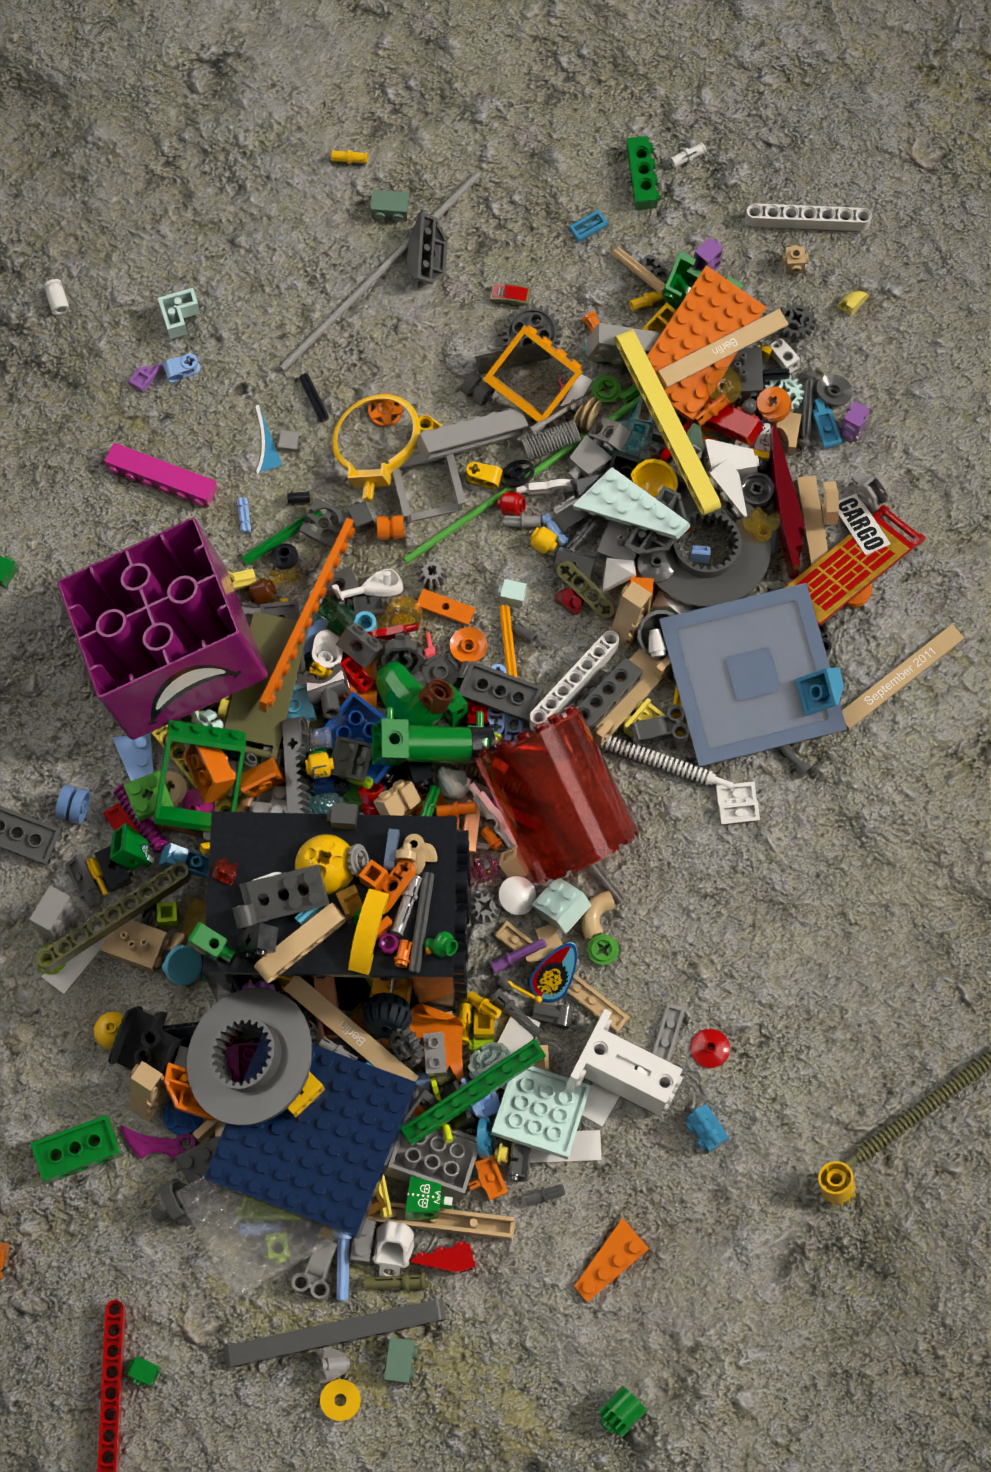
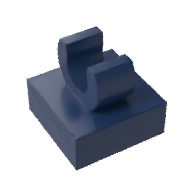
M333 775L326 778L313 779L315 795L334 792Z

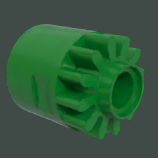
M621 1386L597 1413L602 1418L599 1423L611 1435L616 1432L620 1437H623L631 1429V1426L643 1417L647 1409L629 1390Z

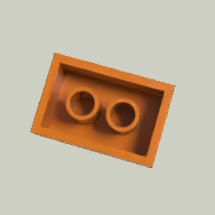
M188 744L182 757L204 803L207 804L226 799L236 779L235 772L228 763L227 755L220 748Z

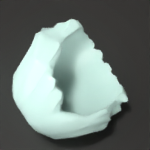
M441 767L437 774L441 793L445 797L452 799L464 797L469 791L468 786L470 785V779L466 775L467 772Z

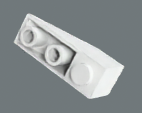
M726 459L708 473L707 476L714 488L717 487L721 492L719 494L726 503L729 502L733 507L731 508L732 512L737 517L743 519L747 516L740 476L729 460Z

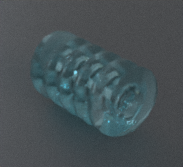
M314 788L306 791L311 795L306 799L311 802L307 806V808L311 809V813L327 814L328 809H332V803H344V799L342 797L338 798V794L334 792L332 794L315 795Z

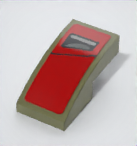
M493 283L490 300L492 303L509 302L512 306H526V304L529 306L532 289L516 284Z

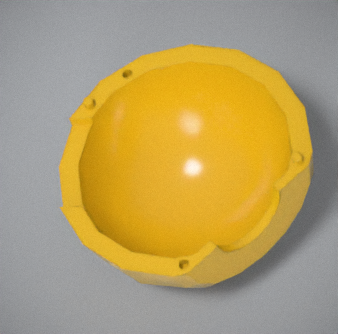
M657 459L645 460L638 464L631 473L633 483L654 498L657 497L663 486L677 491V475L674 469L665 461Z

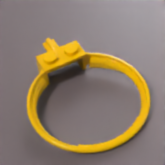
M377 394L363 398L349 407L340 417L332 437L333 453L338 463L348 471L347 479L353 487L363 488V501L371 502L373 500L374 487L390 486L391 473L404 464L412 455L420 435L419 417L409 402L391 394ZM390 400L403 405L409 412L413 423V431L409 443L402 451L388 460L389 464L381 463V469L356 470L352 463L343 458L338 448V432L344 419L352 410L371 401Z

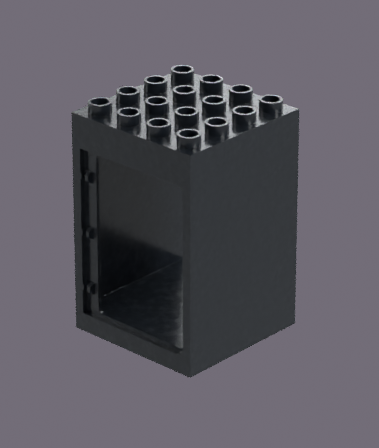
M212 811L205 926L226 938L227 943L225 946L235 951L230 962L221 957L213 961L203 955L202 972L216 1001L218 1002L227 995L242 990L243 984L248 982L249 979L252 980L253 984L259 980H264L254 967L262 957L249 960L245 959L244 955L236 953L239 929L237 928L232 908L244 905L239 884L273 872L285 873L295 870V860L301 846L312 837L323 834L337 836L347 842L349 846L354 844L363 845L367 851L369 861L372 859L384 868L389 829H397L400 832L398 850L403 847L405 838L410 834L420 835L425 843L433 845L436 850L437 862L426 861L423 871L417 875L422 878L424 872L434 874L425 940L427 938L435 939L440 932L448 931L458 943L456 952L452 956L438 957L433 952L429 955L426 954V950L423 947L420 972L411 973L409 972V964H407L406 968L395 966L393 959L396 957L397 951L393 954H384L378 946L379 939H376L369 975L348 970L357 927L353 923V917L346 920L342 926L279 976H301L313 988H315L314 979L310 976H316L317 979L334 977L339 1009L363 1011L366 1002L371 998L369 997L371 986L365 978H380L382 981H388L389 978L412 979L413 986L409 1004L411 1010L415 1005L423 1003L443 1012L452 1011V1013H456V1001H467L466 963H468L469 950L467 924H469L470 916L468 886H470L471 882L469 830H458L457 817L358 815L357 827L354 830L332 828L330 821H327V814ZM412 840L410 842L412 848L417 847V841ZM354 875L352 881L344 889L355 885L362 904H364L369 888L360 882L359 877ZM392 883L389 890L394 891L398 883ZM302 884L299 885V892L302 895H307L309 890ZM421 884L417 892V901H414L403 936H396L398 940H408V943H413ZM284 889L279 892V897L282 900H287L289 892ZM336 893L327 895L329 903H334L344 914L337 900ZM401 895L392 908L382 915L381 921L388 916L394 923L402 900ZM269 897L259 899L260 903L268 905ZM300 912L261 922L262 924L278 927L276 946L301 927L295 920V917ZM214 943L209 945L213 949H216L218 947ZM273 980L268 983L273 984L275 991L290 998L300 1009L305 1008L289 993L284 992L277 981Z

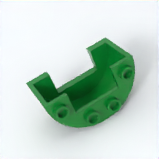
M682 251L678 252L662 291L664 301L675 310L678 309L701 274V271L692 267L696 259ZM729 276L725 278L734 285H736L738 288L742 289V283L732 279Z

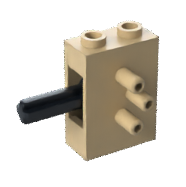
M157 903L144 911L140 923L130 920L107 935L101 948L103 955L155 973L156 968L159 969L162 964V953L164 950H167L170 943L167 932L151 927L157 912ZM116 914L114 920H116L119 917V915Z

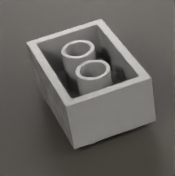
M49 886L29 920L40 935L56 942L69 933V927L71 924H75L79 917V910L69 895Z

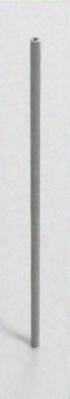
M476 171L431 216L439 219L481 175ZM409 238L279 366L283 372L408 249Z

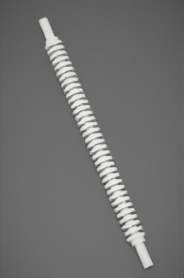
M557 717V719L549 725L548 729L551 730L552 727L554 728L555 726L559 727V725L563 721V718L560 721L561 717ZM567 730V731H566V732H568V733H570V734H571V733H574L573 730ZM612 735L600 747L603 749L605 745V750H608L610 747L611 752L615 749L614 753L616 754L620 751L619 755L625 752L624 756L627 757L629 754L630 759L634 755L633 760H637V757H639L638 761L641 762L644 759L643 763L645 764L648 760V765H651L653 762L652 766L655 767L658 764L657 768L659 769L662 765V770L665 771L667 767V772H670L672 769L671 773L674 774L677 771L676 775L678 776L681 772V777L687 774L686 778L689 779L691 776L692 781L696 778L695 782L701 779L700 783L703 784L706 781V786L708 784L723 785L729 790L733 786V782L716 777V774L712 773L713 771H709V774H707L708 769L702 772V767L697 770L698 766H695L693 769V764H690V767H688L689 763L686 762L683 765L684 761L682 760L679 764V759H676L674 762V757H671V760H669L670 756L668 755L665 759V754L659 757L660 752H657L656 755L654 750L650 753L651 749H647V752H645L646 747H643L642 750H640V745L636 748V745L633 744L631 747V742H628V745H626L627 741L624 740L621 743L622 739L620 738L617 742V737H614L612 740ZM586 737V738H585V739H587V740H586V743L589 744L590 739H589L588 737Z

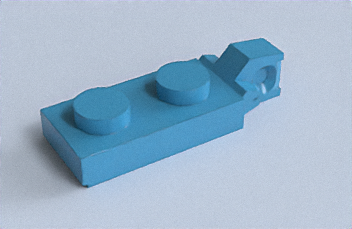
M821 398L815 399V410L812 413L823 449L842 445L832 409L825 407Z

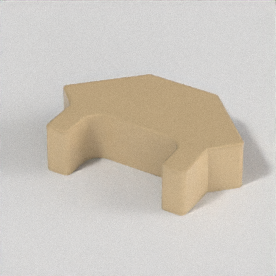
M836 481L823 482L824 503H821L823 523L825 525L838 524L839 497Z

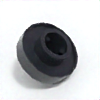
M279 544L271 552V561L278 569H290L299 560L298 550L292 544Z

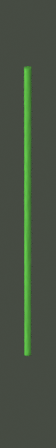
M639 396L607 419L616 421L637 407ZM589 431L580 436L581 441L589 433ZM580 441L575 444L572 442V445H567L536 466L533 477L577 448ZM505 487L403 557L404 562L408 564L497 503L504 492H513L516 488Z

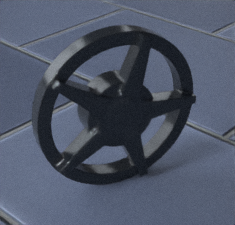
M528 460L513 461L503 469L501 480L509 488L523 486L529 483L534 476V466ZM519 464H526L530 467L523 469ZM504 478H512V480L508 483Z

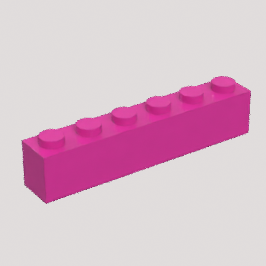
M113 443L104 461L108 471L113 474L125 475L131 481L138 480L147 487L154 486L163 493L168 494L170 492L181 500H191L195 505L201 507L203 505L210 506L218 489L215 480L117 443Z

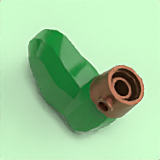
M398 662L387 663L376 674V687L385 707H392L394 709V719L408 720V725L434 726L441 719L454 696V690L447 681L434 678L423 687L413 678L405 666Z

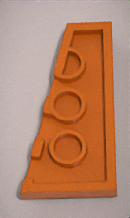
M623 1218L574 1286L587 1303L649 1250Z

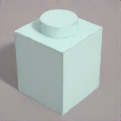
M504 579L503 585H500L498 589L500 603L523 607L527 584Z

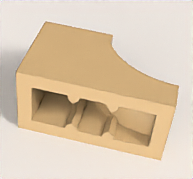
M792 412L782 421L773 423L777 427L779 436L786 443L787 454L790 455L795 454L802 415Z

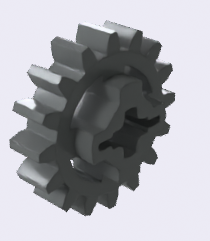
M794 301L792 306L790 303H787L786 308L781 307L784 317L788 314L786 320L789 325L779 331L783 330V337L789 335L788 340H791L792 337H795L796 341H798L799 337L804 340L806 334L810 336L812 330L815 329V312H809L810 306L803 307V302L797 305V302Z
M410 1027L405 1030L398 1028L396 1032H392L391 1038H387L390 1041L388 1046L393 1049L391 1053H395L396 1058L404 1064L406 1063L407 1067H415L424 1060L422 1057L425 1055L422 1051L424 1046L419 1043L421 1039L416 1038V1032H412Z

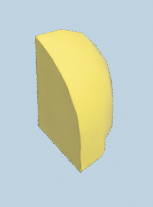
M862 291L850 292L839 302L837 307L849 316H852L869 297V294Z

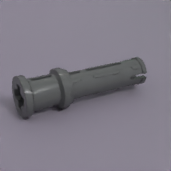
M501 988L489 999L490 1003L493 1002L501 1009L502 1014H508L533 1035V1038H536L543 1030L516 1007L515 1001L513 999L510 1000L503 994ZM519 1014L526 1022H528L531 1025V1027H529L517 1015Z

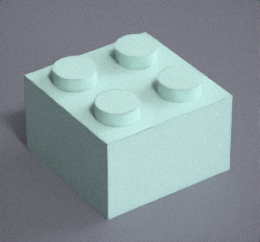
M558 876L531 904L542 919L565 934L592 906L582 891Z

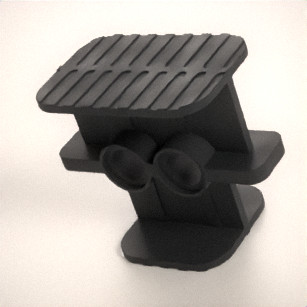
M141 1006L133 1007L125 1012L121 1020L122 1022L109 1054L108 1062L110 1064L118 1063L133 1070L137 1064L140 1065L143 1061L165 1076L167 1064H174L179 1046L187 1047L188 1039H179L164 1032L162 1028L167 1013L161 1011L153 1016L144 1012ZM151 1034L155 1036V1042L152 1040ZM145 1052H147L149 1056L148 1059H146Z

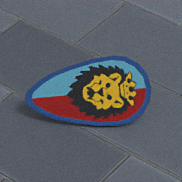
M568 942L555 948L533 971L529 981L530 989L535 996H541L542 1001L555 1002L566 995L577 965V947L573 942Z

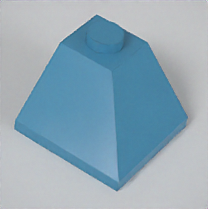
M839 667L825 668L796 679L805 716L838 706L844 688Z

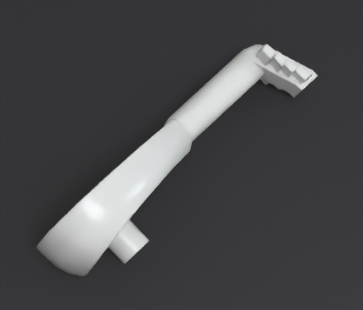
M383 569L370 576L361 587L340 591L339 586L336 584L332 585V588L337 598L344 601V598L360 594L383 597L397 595L403 591V583L396 571L393 569Z

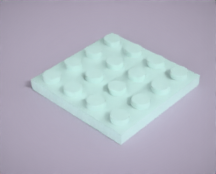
M531 1066L507 1083L491 1135L568 1160L591 1085L581 1083L579 1088L575 1087L573 1092L565 1089L569 1078Z

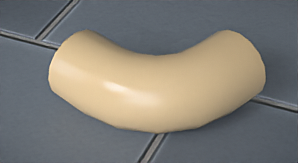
M609 890L589 899L592 906L580 918L582 932L586 940L604 933L600 924V917L604 912L615 909V903Z

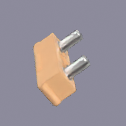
M477 804V814H464L462 830H469L470 855H474L476 849L486 851L489 849V844L477 842L480 816L485 817Z

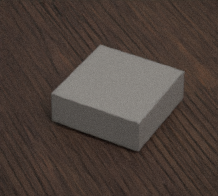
M281 430L278 449L297 452L299 432Z

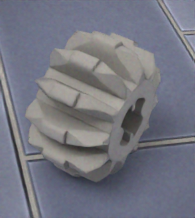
M433 557L432 562H429L426 558L425 564H419L420 569L416 570V574L418 575L417 580L422 582L423 588L429 585V589L432 590L433 586L439 589L440 584L445 585L448 573L446 572L447 566L443 565L442 560L436 563V558Z

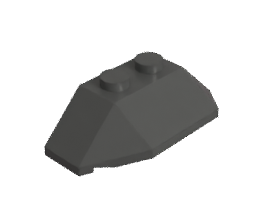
M421 212L409 236L407 270L415 279L432 284L445 275L447 240L438 224L437 217Z
M663 486L655 499L687 521L680 493ZM637 526L624 546L639 554L666 552L676 539L659 535L652 530H642Z

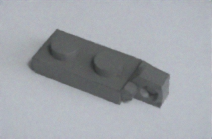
M82 854L75 855L65 865L79 897L86 901L89 908L98 907L102 901Z

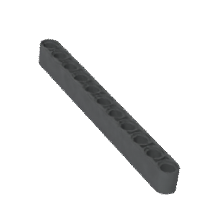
M436 1299L225 1346L223 1349L227 1368H235L438 1323L447 1319L443 1300Z

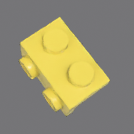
M647 698L645 702L641 701L637 705L633 716L629 715L623 722V732L632 738L630 729L632 723L665 716V714L653 706L651 700Z

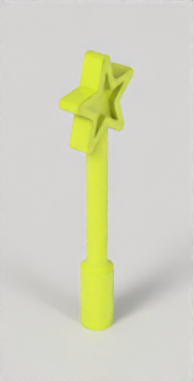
M435 1077L431 1078L435 1098L441 1101ZM446 1123L442 1126L445 1142L451 1143L453 1137L450 1126Z

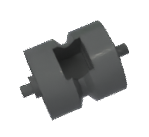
M472 372L467 378H463L464 382L460 390L467 396H473L474 402L479 406H484L488 401L493 400L492 396L495 389L488 383L483 382L482 377L478 373Z

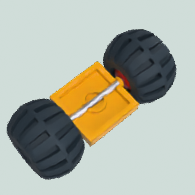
M380 978L372 979L369 996L371 998L366 1002L362 1011L364 1025L371 1034L381 1038H391L390 1035L393 1034V1031L396 1032V1029L403 1028L405 1030L410 1026L412 1010L409 1004L413 986L412 979H405L403 981H399L398 978H389L388 981H382Z

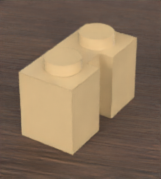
M398 780L393 783V787L381 792L378 795L379 797L373 801L380 815L403 816L407 809L411 810L421 802V799L412 781Z

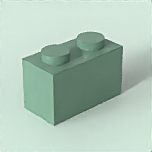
M373 190L371 217L378 220L393 219L394 221H407L410 202L409 193Z
M390 1337L384 1375L385 1381L409 1384L410 1380H414L415 1367H412L413 1359H417L418 1346H415V1341Z

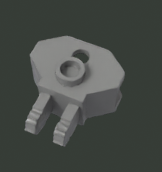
M858 471L853 473L852 481L854 482V488L858 491L857 496L870 511L874 512L879 509L877 502L885 503L890 500L888 487L879 475L875 474L872 476L869 474L865 476Z

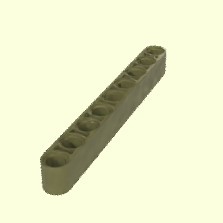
M177 862L42 950L37 956L38 964L47 972L54 971L188 883L191 879V872L188 866L183 862ZM180 870H186L183 876H177ZM163 881H169L167 887L162 888L160 885ZM146 892H152L150 898H144ZM129 903H136L133 909H127ZM113 914H119L116 920H110ZM102 924L101 930L94 931L96 925ZM79 936H86L83 942H77ZM69 946L66 953H60L62 947ZM47 957H52L49 964H43Z

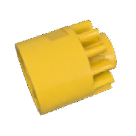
M840 1161L829 1162L821 1168L818 1181L825 1202H831L833 1207L836 1204L843 1207L844 1202L850 1204V1199L855 1197L856 1189L851 1168Z

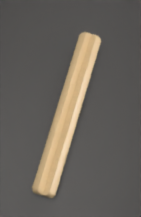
M620 247L613 249L612 255L658 293L662 294L665 287L664 282Z

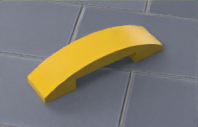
M373 889L368 890L357 923L348 970L369 975L382 915L385 914L390 894Z

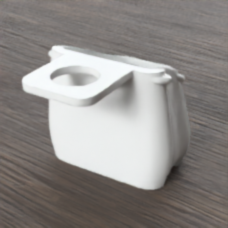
M386 1221L377 1228L372 1260L375 1264L380 1265L379 1276H400V1268H406L409 1265L414 1248V1232L405 1223ZM392 1269L395 1271V1274L388 1275L384 1270Z

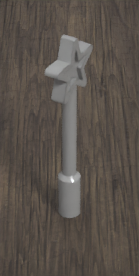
M583 396L578 399H572L560 411L544 421H539L529 428L530 433L538 432L546 424L568 410H573L577 406L583 405V401H585Z

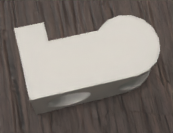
M782 338L768 345L773 349L772 358L777 361L782 369L788 368L790 374L799 369L800 358Z

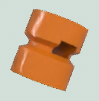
M393 515L391 519L388 516H377L378 540H388L390 537L393 539H404L403 515Z

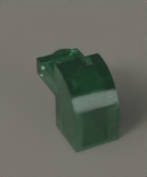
M328 595L323 599L317 612L330 621L326 628L339 638L346 628L353 624L356 618L350 606L347 604L342 606Z

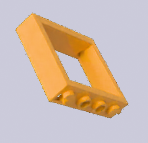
M524 324L484 376L483 380L539 422L548 418L582 374L583 369H581L582 365L575 359L571 361L567 358V353L564 350L554 348L551 340L545 336L541 338L536 334L538 331L530 325L527 327ZM524 334L574 372L544 413L540 412L493 376Z

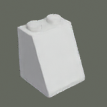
M711 439L705 440L703 459L707 474L726 459L729 460L739 473L740 481L748 474L758 473L759 459L757 455H754L753 449Z

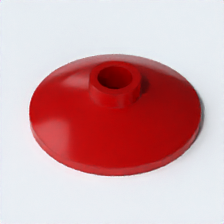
M705 1029L694 1036L690 1047L691 1055L700 1066L716 1068L724 1064L728 1059L730 1043L722 1032L715 1029ZM713 1044L714 1050H709L707 1045Z

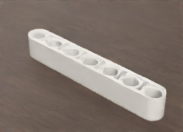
M755 203L747 207L745 220L752 227L865 231L870 226L872 213L867 208Z
M606 631L530 713V729L536 733L543 732L617 652L619 636L616 632ZM540 719V720H542V721H541V722H536V721H534V720Z

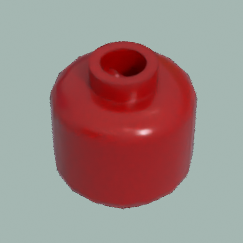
M504 492L497 501V507L504 516H520L526 509V499L519 492Z

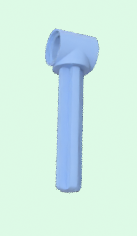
M333 1230V1237L338 1239L336 1299L346 1301L349 1299L350 1239H353V1237L343 1233L338 1234L337 1231Z

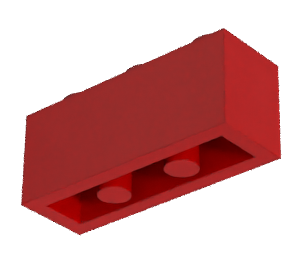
M729 405L720 410L717 416L714 415L704 423L706 427L751 447L763 430L760 419L753 414L748 415L739 408L734 409Z

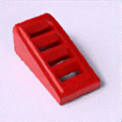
M350 656L340 663L346 673L349 684L360 693L364 694L376 684L362 666Z

